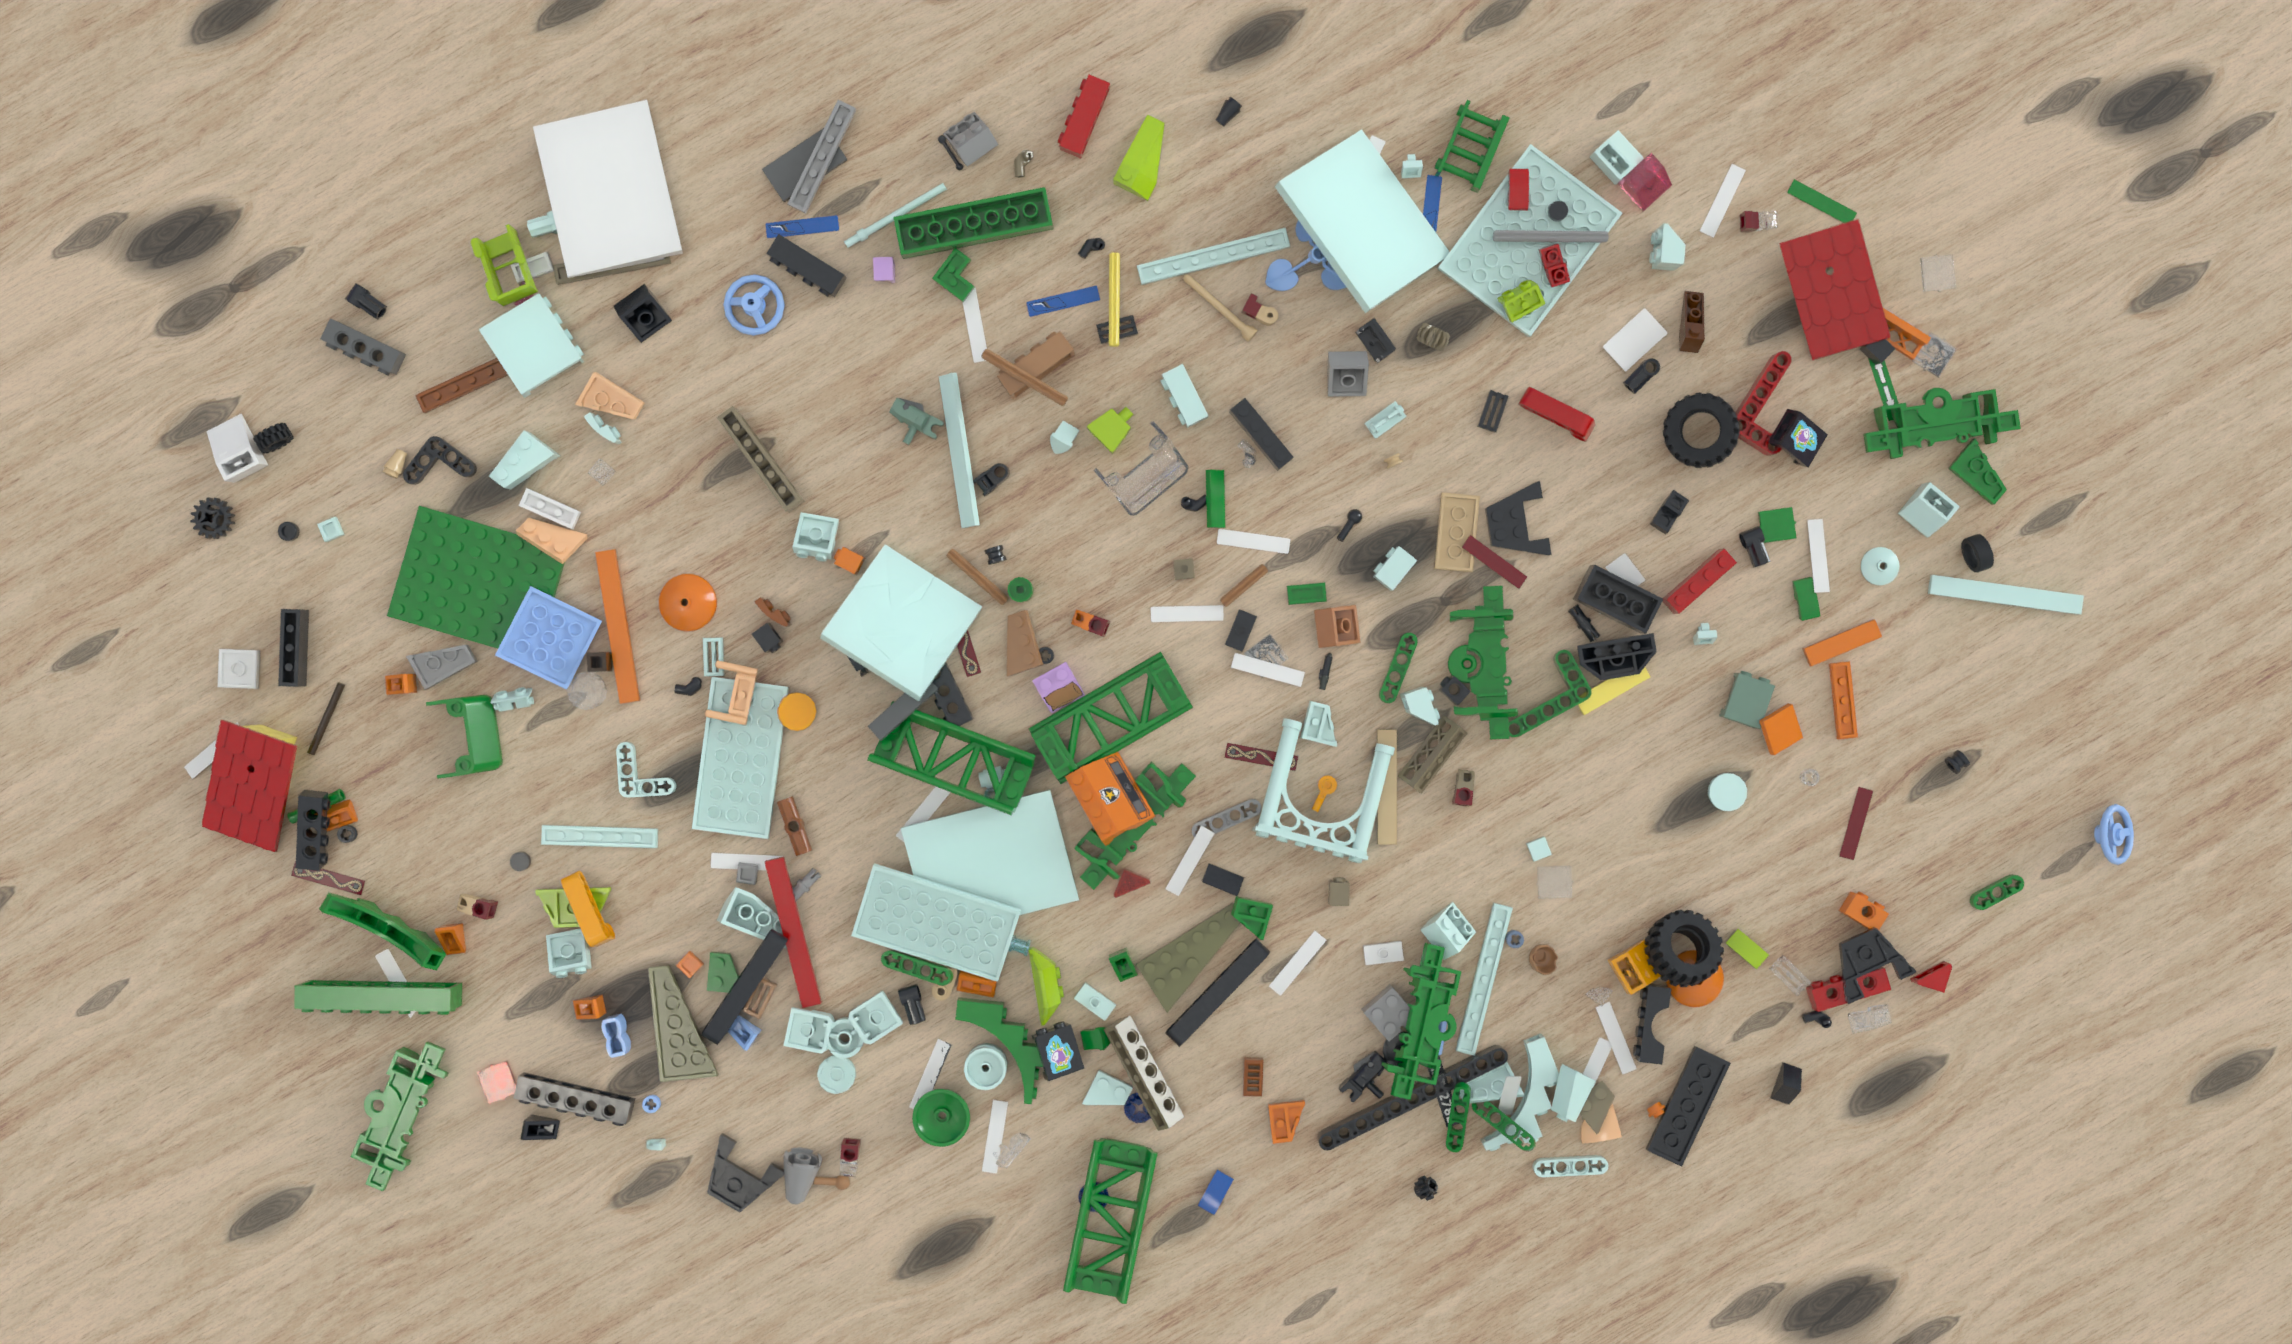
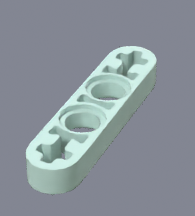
M1590 1155L1539 1158L1534 1161L1532 1168L1539 1177L1604 1174L1608 1170L1609 1165L1604 1157ZM1588 1160H1590L1591 1164H1597L1598 1160H1600L1603 1165L1600 1166V1169L1596 1166H1590L1591 1170H1589ZM1578 1161L1585 1163V1167L1581 1171L1575 1169V1164ZM1559 1162L1566 1164V1168L1562 1172L1556 1170V1165ZM1541 1163H1543L1545 1167H1552L1553 1172H1551L1550 1168H1544L1543 1172H1540L1537 1167H1540Z

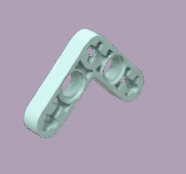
M623 742L617 746L619 792L623 797L669 795L676 790V782L669 777L638 779L635 746L630 742ZM625 745L631 750L627 753V759L631 758L632 761L622 762V759H626L625 753L621 751L625 748ZM625 764H629L632 767L630 775H625L622 771ZM633 777V780H629V786L633 787V790L628 794V791H624L627 781H623V778ZM666 781L668 784H671L668 792L666 788H659V793L656 792L657 785H663ZM645 782H649L653 786L650 793H646L643 790Z

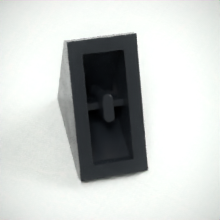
M1782 1062L1770 1098L1789 1105L1801 1092L1802 1069Z
M531 1114L523 1122L520 1139H557L560 1120Z

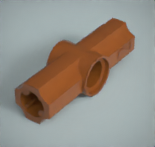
M794 797L778 801L777 805L785 824L784 828L789 835L795 855L798 856L812 851L804 828V821L800 817ZM792 821H796L799 824L798 831H793L790 828Z

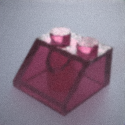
M1650 153L1620 180L1618 185L1642 211H1645L1672 186L1665 167Z

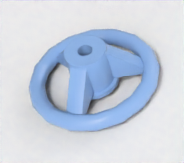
M753 274L742 276L731 284L725 294L723 306L725 316L732 327L743 334L755 336L765 334L777 326L783 316L785 304L783 294L776 283L765 276ZM757 282L764 284L754 293L749 292L743 297H733L736 290L745 283ZM772 290L776 297L777 308L774 317L766 324L762 316L766 308L764 298ZM731 306L743 307L745 313L754 318L758 327L751 328L738 322L732 313Z
M2118 804L2107 807L2102 815L2100 825H2097L2094 831L2095 841L2101 845L2104 856L2110 863L2120 865L2127 861L2131 855L2134 840L2133 824L2130 815L2123 806ZM2114 812H2118L2121 815L2125 828L2120 823L2114 824ZM2126 836L2124 850L2120 857L2117 858L2116 846H2121Z

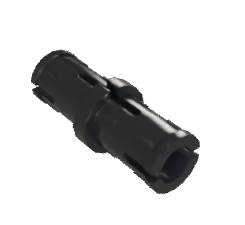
M1578 604L1573 607L1574 609L1571 608L1568 611L1577 622V627L1582 629L1590 642L1600 637V634L1591 624L1592 620L1586 617Z

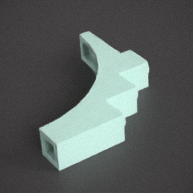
M1542 1034L1523 1040L1528 1057L1527 1085L1524 1097L1514 1114L1510 1117V1119L1531 1134L1536 1142L1539 1140L1538 1138L1543 1136L1534 1115L1546 1114L1548 1109L1552 1108L1544 1086L1552 1087L1556 1085L1559 1077V1072L1548 1044ZM1514 1125L1507 1126V1135H1514L1516 1133ZM1498 1130L1481 1139L1486 1151L1497 1150L1504 1143H1513ZM1519 1135V1136L1517 1137V1138H1520V1137H1521V1139H1522V1141H1523L1524 1143L1531 1144V1143L1529 1142L1530 1138L1525 1139V1138H1523L1521 1135Z

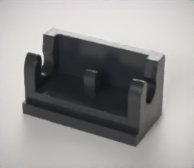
M1375 318L1355 332L1376 363H1379L1396 350Z

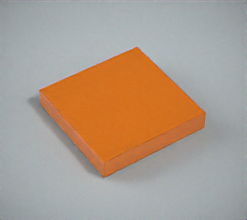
M1788 703L1759 720L1771 755L1778 754L1803 738L1793 704Z

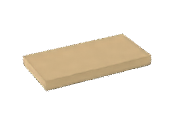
M1441 493L1434 569L1473 572L1474 556L1463 549L1462 546L1470 535L1476 539L1480 496Z

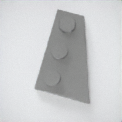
M468 645L406 656L425 690L477 662Z

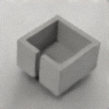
M1390 984L1362 1008L1363 1013L1388 1041H1391L1402 1031L1400 1028L1402 1025L1406 1027L1410 1010L1408 1004Z

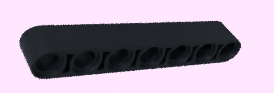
M774 929L769 931L705 1026L701 1036L716 1045L720 1043L786 945L787 937Z
M1257 938L1253 940L1167 1029L1165 1034L1180 1047L1267 958L1270 951Z

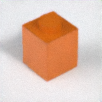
M842 547V549L837 550L834 556L836 560L834 564L857 575L866 558L846 547Z

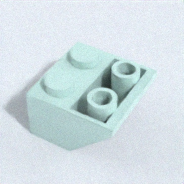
M1619 130L1590 156L1592 161L1614 185L1644 159Z
M1662 224L1651 235L1653 252L1650 253L1649 262L1652 263V269L1675 271L1684 264L1686 244L1668 224Z
M1929 482L1921 484L1898 514L1928 538L1947 523L1960 506Z
M1419 687L1400 694L1407 713L1429 724H1439L1438 719H1440L1437 708L1434 709L1431 701H1434L1431 690H1428L1427 687Z
M1453 902L1432 917L1421 929V932L1432 945L1445 947L1443 960L1459 953L1476 933L1472 925Z

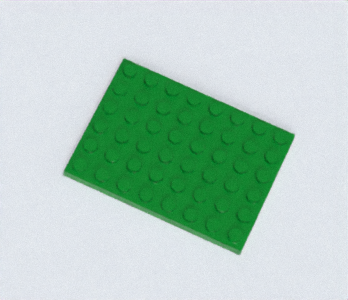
M419 506L387 616L498 649L530 586L555 597L565 562L561 564L515 533Z

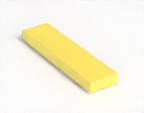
M1644 668L1637 675L1605 680L1591 688L1592 694L1590 698L1578 704V707L1582 714L1586 715L1650 678V675L1646 668ZM1587 692L1582 693L1579 697L1584 698Z

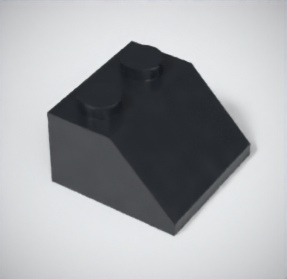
M645 284L613 306L619 318L641 343L672 321Z

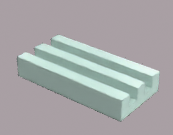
M723 637L703 638L704 676H724V669H719V672H717L715 667L716 641H718L719 661L724 662ZM708 642H711L712 672H709Z

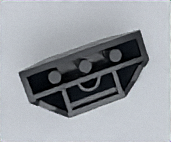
M1654 633L1577 646L1580 665L1600 681L1640 674L1657 652Z

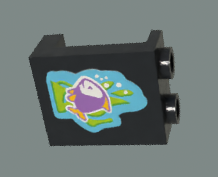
M1787 409L1768 442L1772 446L1780 447L1795 459L1794 463L1796 465L1809 468L1828 434L1802 412Z
M1064 1021L1054 1024V1028L1048 1030L1047 1028L1038 1029L1035 1031L1036 1034L1032 1035L1044 1069L1042 1073L1047 1081L1085 1069L1072 1026Z

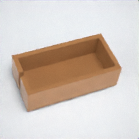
M1054 331L1046 337L1047 341L1043 344L1037 343L1030 349L1031 352L1026 356L1024 354L1020 355L1014 360V365L1039 380L1050 374L1075 355L1074 349L1061 331L1058 333ZM999 371L1000 375L997 377L1013 400L1030 388L1006 372Z

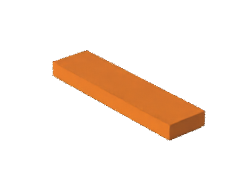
M1873 619L1803 648V652L1809 666H1814L1879 639L1882 635L1876 620Z
M1850 661L1829 663L1837 739L1857 738Z

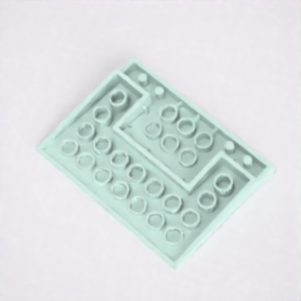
M1363 130L1358 131L1286 176L1275 186L1365 313L1436 266L1449 254V250Z
M1051 789L1022 796L1015 813L1013 812L1012 815L983 806L901 827L912 872L916 877L1021 909L1020 915L1079 900Z

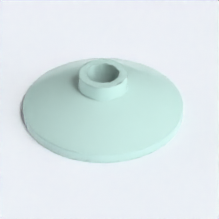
M1873 548L1866 552L1861 560L1862 575L1871 584L1886 585L1896 578L1899 572V560L1895 553L1888 548ZM1882 562L1885 564V568L1883 570L1880 568V564Z

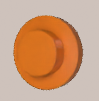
M1658 1102L1648 1108L1649 1118L1653 1116L1656 1119L1664 1114L1663 1109L1666 1108L1665 1105Z

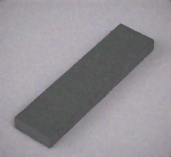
M932 682L920 701L904 693L870 723L868 727L882 741L939 689Z

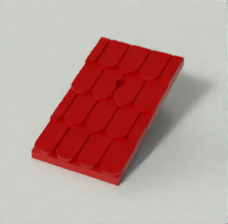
M1859 219L1779 243L1812 360L1891 338ZM1829 270H1834L1831 275L1827 274Z
M221 720L211 767L212 773L205 800L206 805L202 827L261 847L262 849L277 852L297 751V745H295L297 737L264 725L240 726L226 720Z

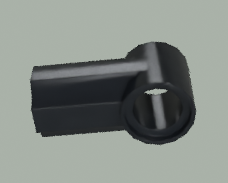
M355 283L345 297V300L355 307L363 309L377 320L383 317L387 306L370 295L371 293L364 287Z
M1653 358L1644 360L1623 384L1629 391L1636 394L1660 371V363ZM1648 362L1652 363L1654 366V370L1652 373H1649L1646 370V364Z
M1757 526L1739 533L1740 542L1747 549L1753 568L1771 562L1763 543L1765 538L1760 527Z
M915 984L898 989L899 998L902 1006L905 1007L909 1024L915 1025L926 1021L918 985Z

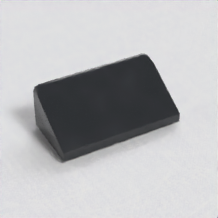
M1210 863L1202 878L1203 883L1238 896L1244 877Z

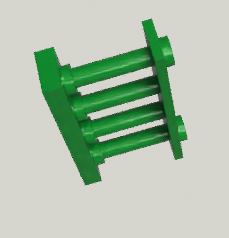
M1467 100L1464 105H1460L1456 115L1459 116V119L1442 159L1438 158L1434 169H1437L1435 176L1439 177L1442 170L1470 181V184H1473L1470 190L1478 193L1510 117L1502 115L1499 120L1490 119L1469 110L1468 107L1471 101ZM1464 116L1491 127L1495 131L1492 138H1486L1460 127ZM1457 134L1484 145V148L1487 149L1485 156L1482 154L1479 156L1453 145ZM1451 152L1477 163V166H1480L1478 173L1474 172L1472 174L1446 163L1449 153Z

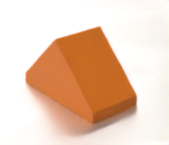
M416 674L385 676L387 695L417 693Z
M463 923L443 925L435 928V934L446 955L466 953Z
M603 994L573 1001L576 1019H597L606 1014Z

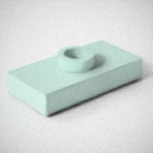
M1086 982L1074 997L1076 1001L1104 1021L1116 1006L1115 1003Z

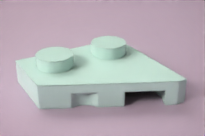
M1309 701L1300 738L1337 747L1333 731L1334 726L1331 721L1330 706Z

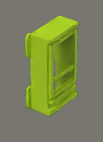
M509 224L505 225L507 229L505 234L486 242L481 241L479 238H472L470 241L475 256L481 258L488 279L485 286L489 298L502 306L538 292L521 247L517 230ZM514 251L516 256L514 260L494 267L492 259ZM513 263H519L526 284L503 293L496 271Z

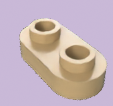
M942 965L952 971L953 980L948 985H933L932 995L935 999L943 1001L950 996L958 976V969ZM945 972L943 974H937V976L942 977V981L948 979V977L945 976ZM943 988L945 993L939 994L938 989Z

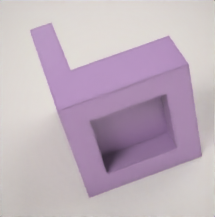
M873 257L874 280L895 283V260L893 257Z

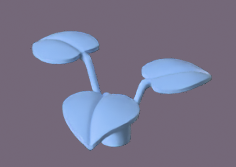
M1298 220L1295 228L1296 236L1302 242L1309 241V244L1314 248L1309 251L1308 258L1294 268L1286 259H1277L1272 262L1267 271L1266 285L1277 291L1289 290L1298 282V275L1294 271L1308 262L1313 264L1322 262L1325 268L1321 273L1323 284L1331 290L1347 288L1328 262L1326 265L1327 260L1317 245L1313 243L1312 238Z

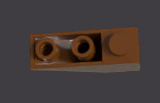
M1684 291L1679 330V351L1698 353L1705 340L1704 293Z

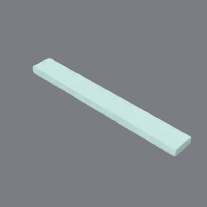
M1286 228L1144 263L1137 265L1141 285L1290 248Z
M949 373L939 376L961 528L978 526L980 523L957 373Z
M1930 575L1928 594L2078 615L2082 613L2084 595Z
M1497 903L1492 905L1455 1049L1458 1052L1475 1056L1512 907Z

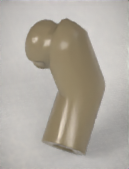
M1024 150L1015 158V177H1025L1024 167L1033 159L1032 151Z

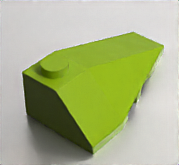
M1147 114L1113 179L1114 185L1147 201L1157 183L1164 122Z

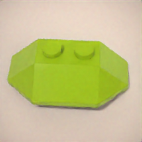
M1029 947L1041 1026H1043L1060 1005L1061 998L1064 997L1063 986H1059L1058 979L1061 978L1060 967H1056L1053 960L1036 948Z

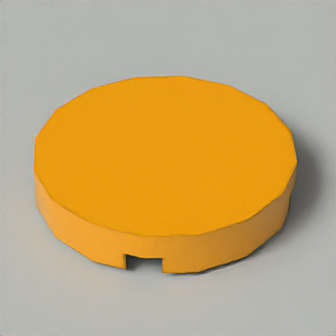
M798 692L789 693L780 701L777 709L778 719L783 726L790 730H804L815 719V704L806 694Z

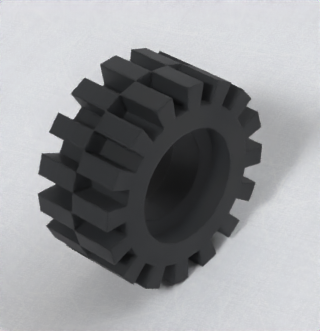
M277 423L274 426L271 425L269 428L263 429L262 432L254 436L253 440L261 453L267 454L274 452L276 449H281L282 446H286L287 443L294 439V436L286 423Z

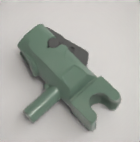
M896 398L889 411L900 423L904 422L908 425L909 430L902 441L910 445L917 430L936 440L937 435L932 432V427L934 425L944 426L943 421L924 412L923 404L906 399Z

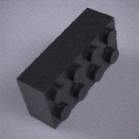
M1590 565L1573 600L1640 634H1646L1663 598L1597 565Z

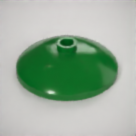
M931 1090L917 1101L912 1115L913 1126L918 1136L930 1145L937 1147L953 1145L968 1130L970 1124L969 1107L966 1101L952 1090ZM944 1112L946 1117L941 1118L939 1113Z

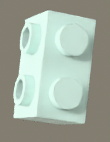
M1400 546L1392 547L1385 555L1387 560L1383 564L1380 562L1373 570L1375 572L1373 577L1390 591L1395 589L1417 561Z

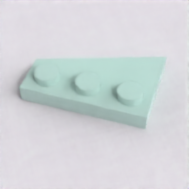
M1508 1062L1467 1082L1471 1088L1470 1104L1501 1099L1506 1077H1514ZM1519 1085L1517 1097H1524V1093ZM1460 1089V1097L1463 1100L1464 1090Z

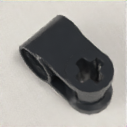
M997 463L976 477L973 483H977L985 497L1009 478L1010 470L1006 465ZM999 467H1003L1005 475L999 478L996 476V470Z

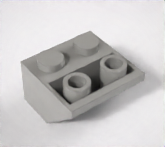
M975 112L966 115L963 120L949 127L943 133L966 166H969L999 145L987 125Z

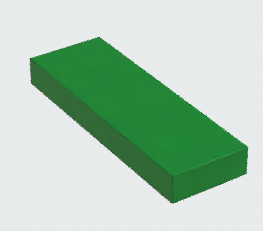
M1206 470L1207 528H1226L1224 470Z

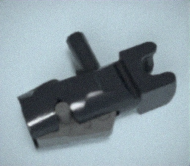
M1375 1050L1353 1065L1354 1073L1340 1084V1092L1343 1093L1347 1089H1352L1353 1092L1350 1094V1100L1355 1102L1367 1087L1380 1099L1384 1093L1374 1084V1079L1380 1076L1385 1069L1381 1065L1382 1062L1387 1063L1386 1060Z

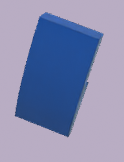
M1217 1170L1198 1206L1215 1215L1234 1179Z

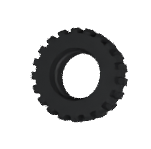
M1700 392L1695 393V395L1684 396V399L1674 403V407L1669 409L1667 418L1664 419L1663 436L1668 450L1679 462L1689 467L1709 468L1717 463L1720 464L1727 456L1729 457L1732 454L1734 447L1736 448L1740 430L1736 413L1723 398L1714 396L1711 393L1701 394ZM1696 413L1711 414L1720 425V434L1717 441L1707 448H1694L1683 437L1684 423L1690 416Z
M1676 910L1673 913L1671 912L1655 922L1647 932L1649 936L1645 938V945L1648 946L1644 948L1645 955L1649 956L1647 962L1649 965L1652 964L1654 968L1652 971L1655 974H1660V979L1664 982L1669 980L1670 985H1679L1680 987L1697 985L1716 973L1719 969L1718 966L1722 963L1723 958L1720 956L1724 954V948L1721 947L1723 940L1717 934L1719 932L1718 929L1711 925L1712 922L1708 918L1705 920L1703 915L1698 912L1696 914L1692 910ZM1673 933L1683 934L1692 941L1697 953L1695 964L1685 963L1675 955L1671 945Z

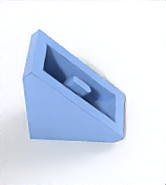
M738 1015L727 1032L747 1051L762 1030Z

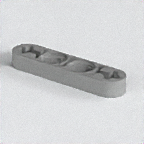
M1248 799L1198 821L1192 826V835L1196 836L1197 826L1206 827L1205 822L1209 821L1212 832L1216 834L1257 816L1261 811V804L1256 799ZM1251 802L1254 805H1258V807L1255 808L1256 812L1253 813L1251 810H1249L1246 812L1248 816L1244 817V813L1240 808L1241 806L1244 805V809L1249 808V803ZM1232 810H1238L1241 814L1240 818L1236 821L1232 820L1229 816ZM1218 817L1223 820L1222 827H1213L1212 821L1214 818Z

